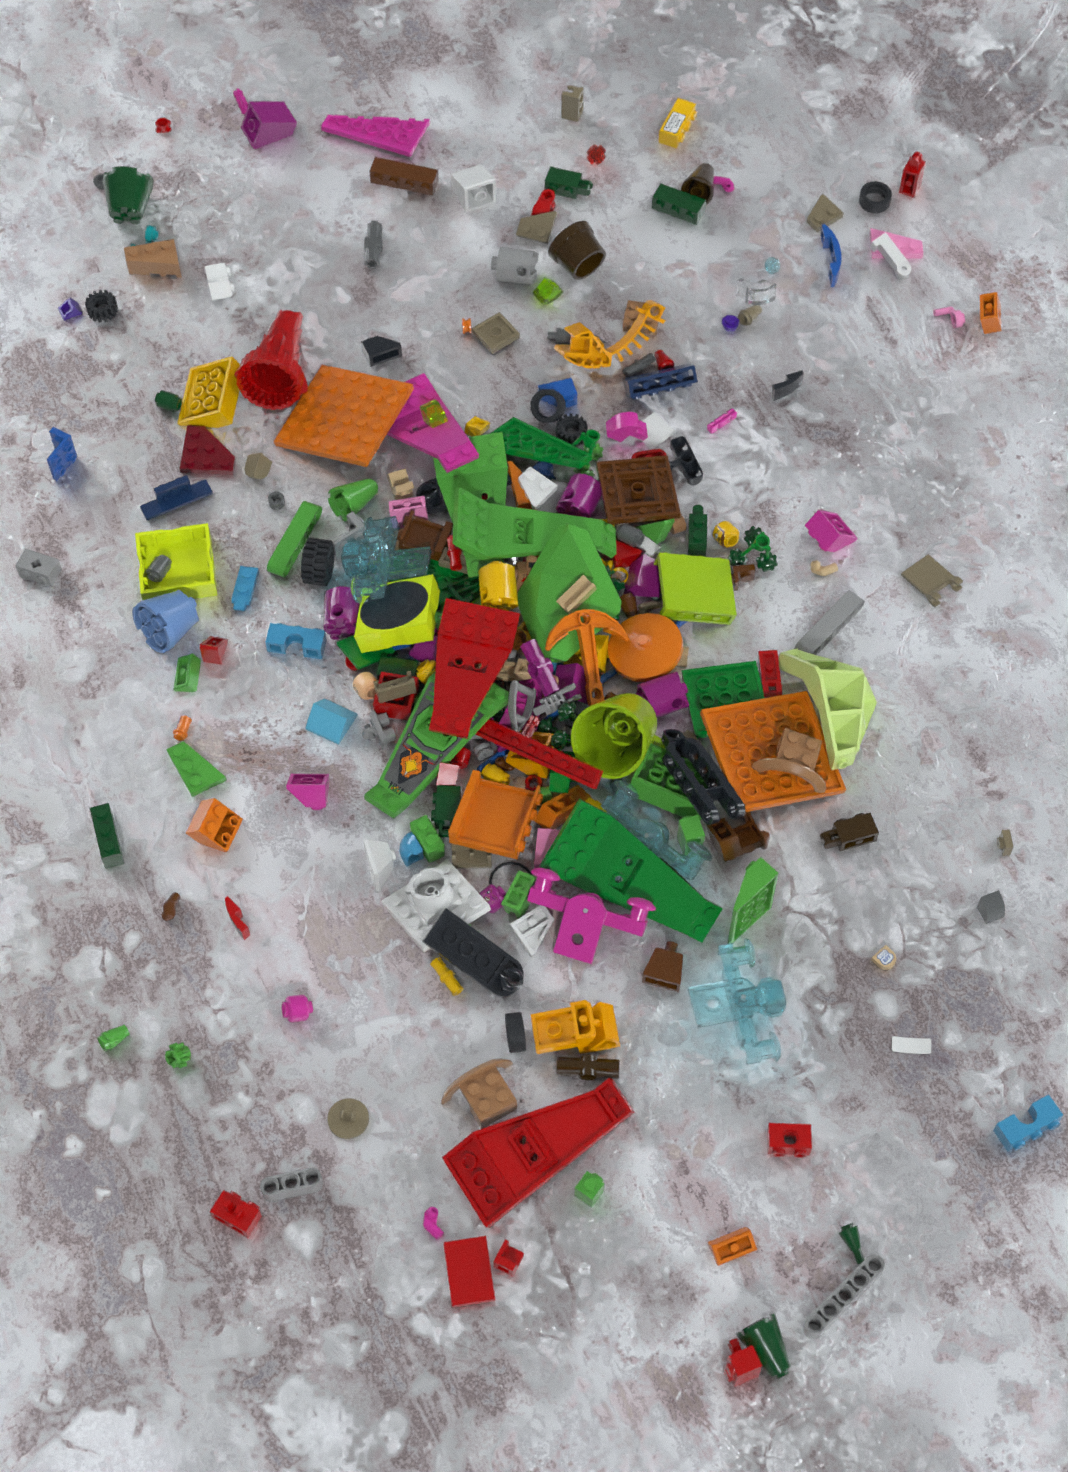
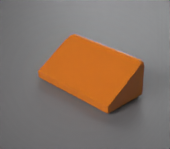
M743 1227L708 1242V1246L718 1266L757 1250L751 1230L748 1227Z

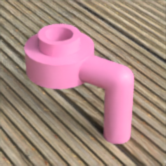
M953 307L933 310L935 317L950 314L953 328L962 327L963 323H965L964 313H961L960 310L955 311Z

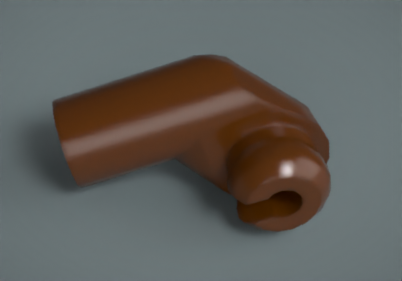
M499 757L495 760V765L503 771H513L515 769L504 758Z
M176 892L172 893L163 905L161 917L164 921H170L176 915V904L181 899V896Z

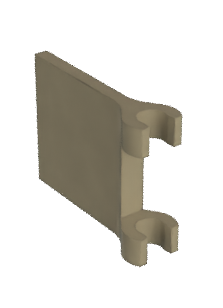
M929 554L901 573V576L919 590L933 607L941 603L939 601L941 595L938 592L950 584L955 592L962 589L960 584L963 583V580L952 575Z

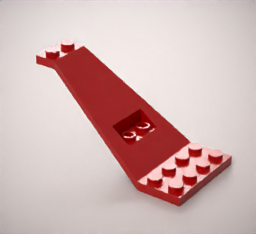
M446 598L438 630L434 704L429 731L468 739L472 719L513 650L520 613ZM457 660L463 661V663L460 665L456 664L455 662ZM477 663L481 664V668L479 669L475 668L474 666Z
M608 1078L593 1091L474 1131L446 1153L442 1159L484 1226L490 1228L635 1111L614 1080ZM525 1136L526 1142L523 1144L522 1138ZM534 1154H537L536 1161L533 1160Z

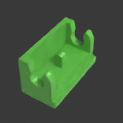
M522 871L517 872L501 903L508 914L512 911L518 919L525 915L531 904L527 899L530 888L535 885V876Z

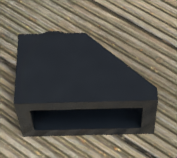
M380 336L361 341L363 354L370 367L402 356L400 342Z

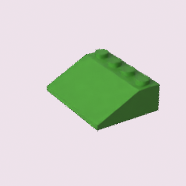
M651 743L644 760L632 777L627 794L681 817L698 815L701 821L702 818L662 762L666 749ZM681 757L685 759V764L690 771L694 772V776L699 784L707 789L708 786L689 759Z
M761 857L756 862H750L746 867V873L733 908L727 942L729 945H732L772 908L779 873Z

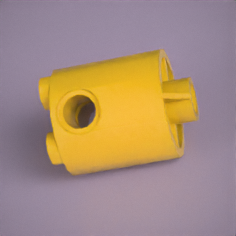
M493 561L480 568L478 574L481 605L507 611L517 608L518 595L515 567L501 561Z

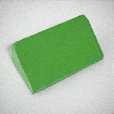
M193 653L178 658L174 691H197L201 659Z

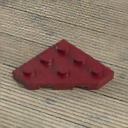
M187 425L179 468L180 473L234 475L235 456L205 426Z

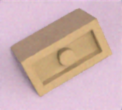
M582 575L556 602L570 614L597 590L596 585Z

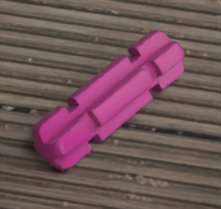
M237 88L233 91V95L241 113L245 115L248 103L242 90Z
M733 408L726 411L727 414L724 413L716 418L714 422L712 421L707 424V430L713 434L717 431V428L720 429L728 424L730 420L735 419L737 412Z

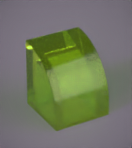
M544 278L532 293L541 304H549L559 298L564 291L555 281Z
M434 399L419 406L424 422L431 428L448 422L447 416L437 400Z

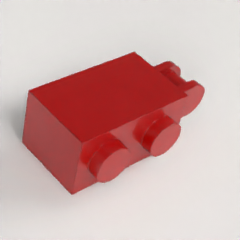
M914 152L910 156L903 169L899 193L915 198L922 184L926 161L922 160L923 155L920 152Z

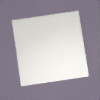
M655 412L642 420L646 423L648 438L642 442L651 450L677 433Z

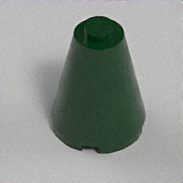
M775 1313L769 1314L770 1320L768 1317L762 1318L742 1329L743 1335L741 1332H737L736 1336L746 1348L753 1345L762 1367L771 1377L776 1376L779 1379L789 1373L787 1369L791 1365Z

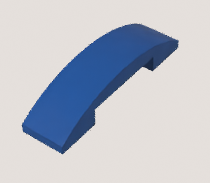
M822 224L820 238L823 249L830 248L832 263H830L828 276L831 287H835L841 267V248L832 230L826 224Z

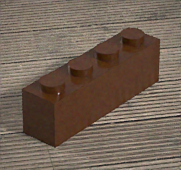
M375 157L369 170L370 183L432 196L439 183V172L437 169Z

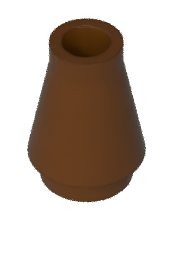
M632 593L620 596L621 609L626 617L630 618L638 615L636 597Z

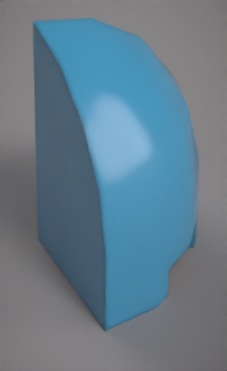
M412 832L407 833L401 840L399 848L400 856L406 867L424 859L423 849Z

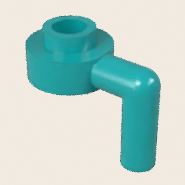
M147 226L145 244L153 243L158 239L159 231L156 230V226Z

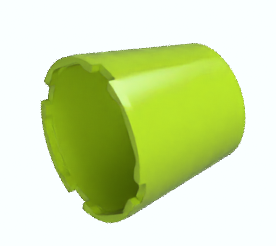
M632 693L619 694L589 706L579 714L572 726L571 744L576 758L603 770L602 778L618 779L629 775L640 766L657 730L656 713L648 701Z

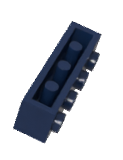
M690 363L623 379L625 394L627 397L632 398V400L640 399L643 395L647 394L649 396L657 395L659 391H674L676 387L680 386L682 388L690 387L693 383L698 382L695 365Z

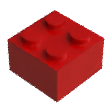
M381 672L378 684L402 678L406 675ZM412 676L416 687V693L380 704L375 694L373 708L376 715L387 713L388 718L408 721L414 709L415 697L419 693L418 677Z

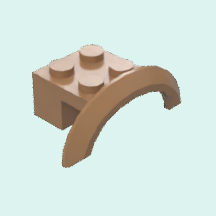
M785 728L777 745L775 753L777 757L760 759L752 765V768L760 773L777 770L801 777L808 781L817 793H825L826 790L825 781L814 771L822 741Z
M500 1058L493 1059L469 1070L447 1087L441 1104L443 1105L450 1101L455 1092L460 1089L480 1129L517 1110V1100L497 1069L504 1068L505 1070L513 1065L512 1061Z

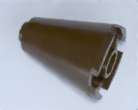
M708 163L700 164L682 183L681 191L705 199L706 205L709 204L714 195V168Z

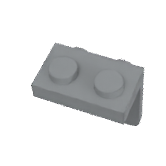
M353 511L347 514L349 532L333 542L335 559L338 564L348 561L351 556L364 551L368 547L365 523Z

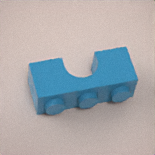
M270 623L265 643L267 652L286 654L289 645L300 643L302 644L304 657L322 659L327 639L325 631L318 628L309 629L302 626Z
M1049 1094L1031 1104L1028 1112L1033 1119V1123L1024 1124L1013 1114L996 1124L993 1131L1007 1152L1015 1149V1151L1026 1145L1025 1142L1029 1139L1034 1141L1043 1135V1131L1047 1129L1052 1131L1060 1125L1063 1114Z

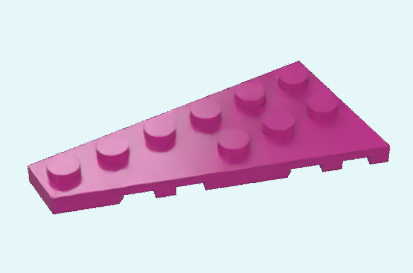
M327 115L321 125V131L411 157L430 125V119L415 121V118H409V120H400L396 117L364 119V116L349 118L347 115Z

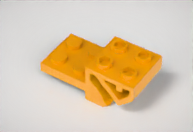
M582 1000L571 1002L570 1007L530 1014L537 1054L578 1047L579 1053L584 1054L620 1047L614 1008L611 1004L598 1002L592 1007L589 1001Z

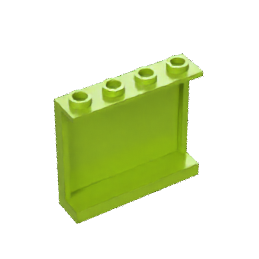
M667 552L658 554L654 565H658L663 601L660 615L670 620L731 625L737 613L729 559L670 554Z

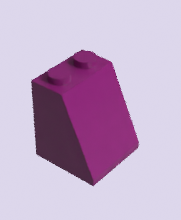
M250 101L241 129L253 149H258L292 136L297 122L284 101Z

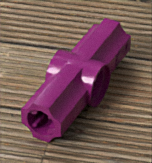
M532 639L522 644L520 647L529 663L528 673L533 679L537 680L544 696L547 697L559 691L560 688L552 674L553 664L549 658L544 657L537 641Z

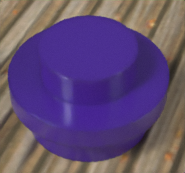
M727 315L722 319V326L726 331H734L739 325V319L734 315Z

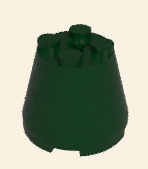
M128 166L112 167V171L104 172L103 187L108 214L113 218L114 223L122 224L123 221L132 224L140 223L153 190L154 180L149 173L143 174L137 172V168Z

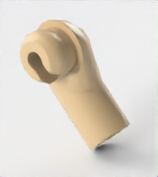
M814 560L810 564V570L820 576H827L838 571L836 563L822 566L819 561Z

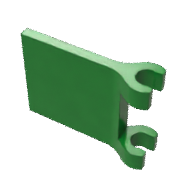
M354 635L336 643L357 670L380 661L381 656H398V653L392 647L361 653Z

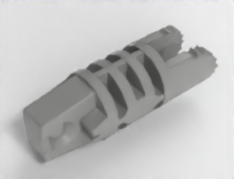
M575 683L539 700L541 705L533 708L535 716L544 712L548 716L557 711L563 703L571 704L581 699L580 694H576L568 700L564 696V693L576 688Z

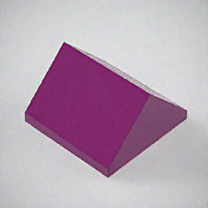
M643 554L631 563L623 595L632 593L633 596L637 597L660 596L658 565H654L655 559Z
M578 663L557 665L555 676L558 677L560 690L573 683L576 685L574 690L564 693L566 700L576 694H580L582 698L578 701L588 705L583 666Z

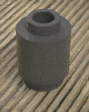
M627 523L620 525L616 532L618 540L632 547H640L645 538V534L641 530Z
M165 555L155 557L146 570L148 578L153 582H161L171 568V560Z

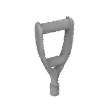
M516 680L510 685L508 713L512 729L520 732L532 713L536 689L526 687ZM517 691L528 695L522 716L516 714Z

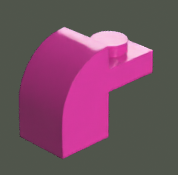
M619 413L606 422L607 437L618 442H622L630 435L642 441L648 438L646 423L638 420L637 413Z

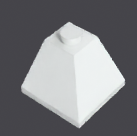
M365 839L363 842L368 866L376 891H380L394 869L395 852L394 849H389L388 842Z

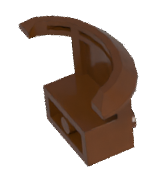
M745 812V816L742 817L745 824L733 829L725 818H721L719 823L706 825L712 845L725 862L734 860L745 853L753 852L757 848L767 849L770 834L764 830L760 831L750 812Z

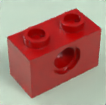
M768 1124V1154H773L774 1157L794 1155L797 1158H804L810 1155L812 1150L811 1124ZM791 1138L795 1143L787 1144L784 1139Z

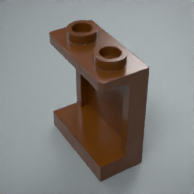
M411 510L410 515L405 516L403 522L404 529L400 530L397 536L399 548L439 561L447 546V537L452 534L453 523L446 521L444 526L416 517L415 511Z

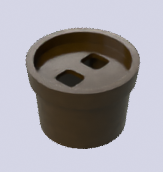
M578 221L565 228L555 237L548 249L549 257L557 264H560L575 280L584 279L594 273L606 258L605 250L594 236V231L587 221Z

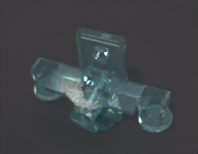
M396 516L377 520L369 517L365 522L366 529L363 532L367 547L361 542H349L343 547L341 555L342 565L345 574L352 579L350 586L351 595L357 603H361L363 596H370L371 600L383 599L388 580L426 576L432 553L430 546L395 550L400 528ZM368 571H371L369 578H363L367 576Z

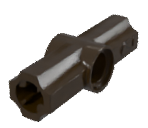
M589 1054L581 1055L579 1058L557 1057V1076L579 1077V1079L585 1081H592L597 1078L619 1079L620 1059H598L596 1056Z

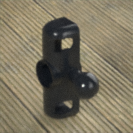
M683 436L671 439L670 449L673 451L676 459L672 462L669 461L671 472L673 468L678 467V470L683 473L689 485L699 484L703 479V471L687 439ZM685 444L687 445V450L682 449Z

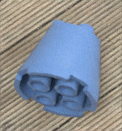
M180 590L142 600L132 610L137 630L141 629L147 638L145 642L159 653L171 650L193 625L199 621L195 608L197 606L196 601Z

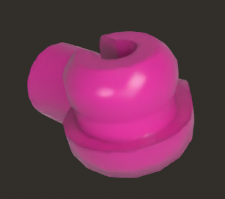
M714 176V184L721 185L726 192L734 190V184L730 178Z
M429 1207L424 1213L423 1226L438 1240L444 1234L437 1226L439 1212L437 1208Z

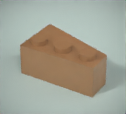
M174 239L124 248L129 274L150 276L152 273L160 274L163 277H166V275H176L177 278H182Z

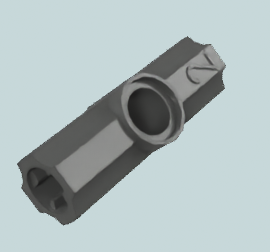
M378 221L368 223L367 237L364 239L365 266L369 267V269H375L379 266L380 253H382V224Z

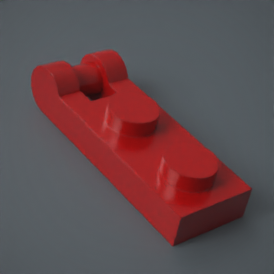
M777 650L758 651L764 698L783 695ZM775 686V690H769V687Z

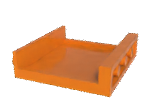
M473 770L448 831L449 843L518 859L520 852H524L525 838L530 836L532 828L530 824L536 820V808L538 805L541 806L543 800L540 786L537 785L536 791H530L481 779V771Z

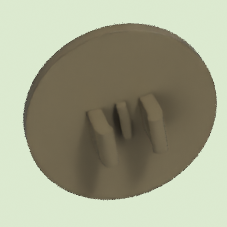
M352 1098L339 1100L328 1112V1126L331 1132L339 1138H356L368 1127V1110L359 1100Z

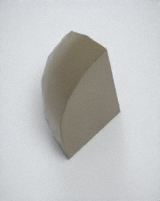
M262 453L248 455L244 469L245 474L252 479H264L270 471L272 461Z

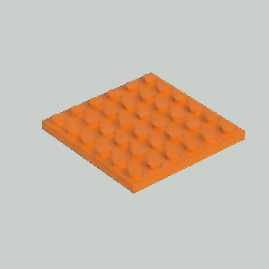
M321 365L309 384L307 393L302 395L275 438V446L367 467L413 392V384Z
M807 691L701 710L700 715L720 769L743 801L745 812L845 793L846 787L839 770L830 769L823 730ZM785 728L822 741L814 771L825 781V793L815 792L814 787L808 781L794 774L777 770L760 773L754 770L752 765L760 759L777 757L775 755L777 745Z

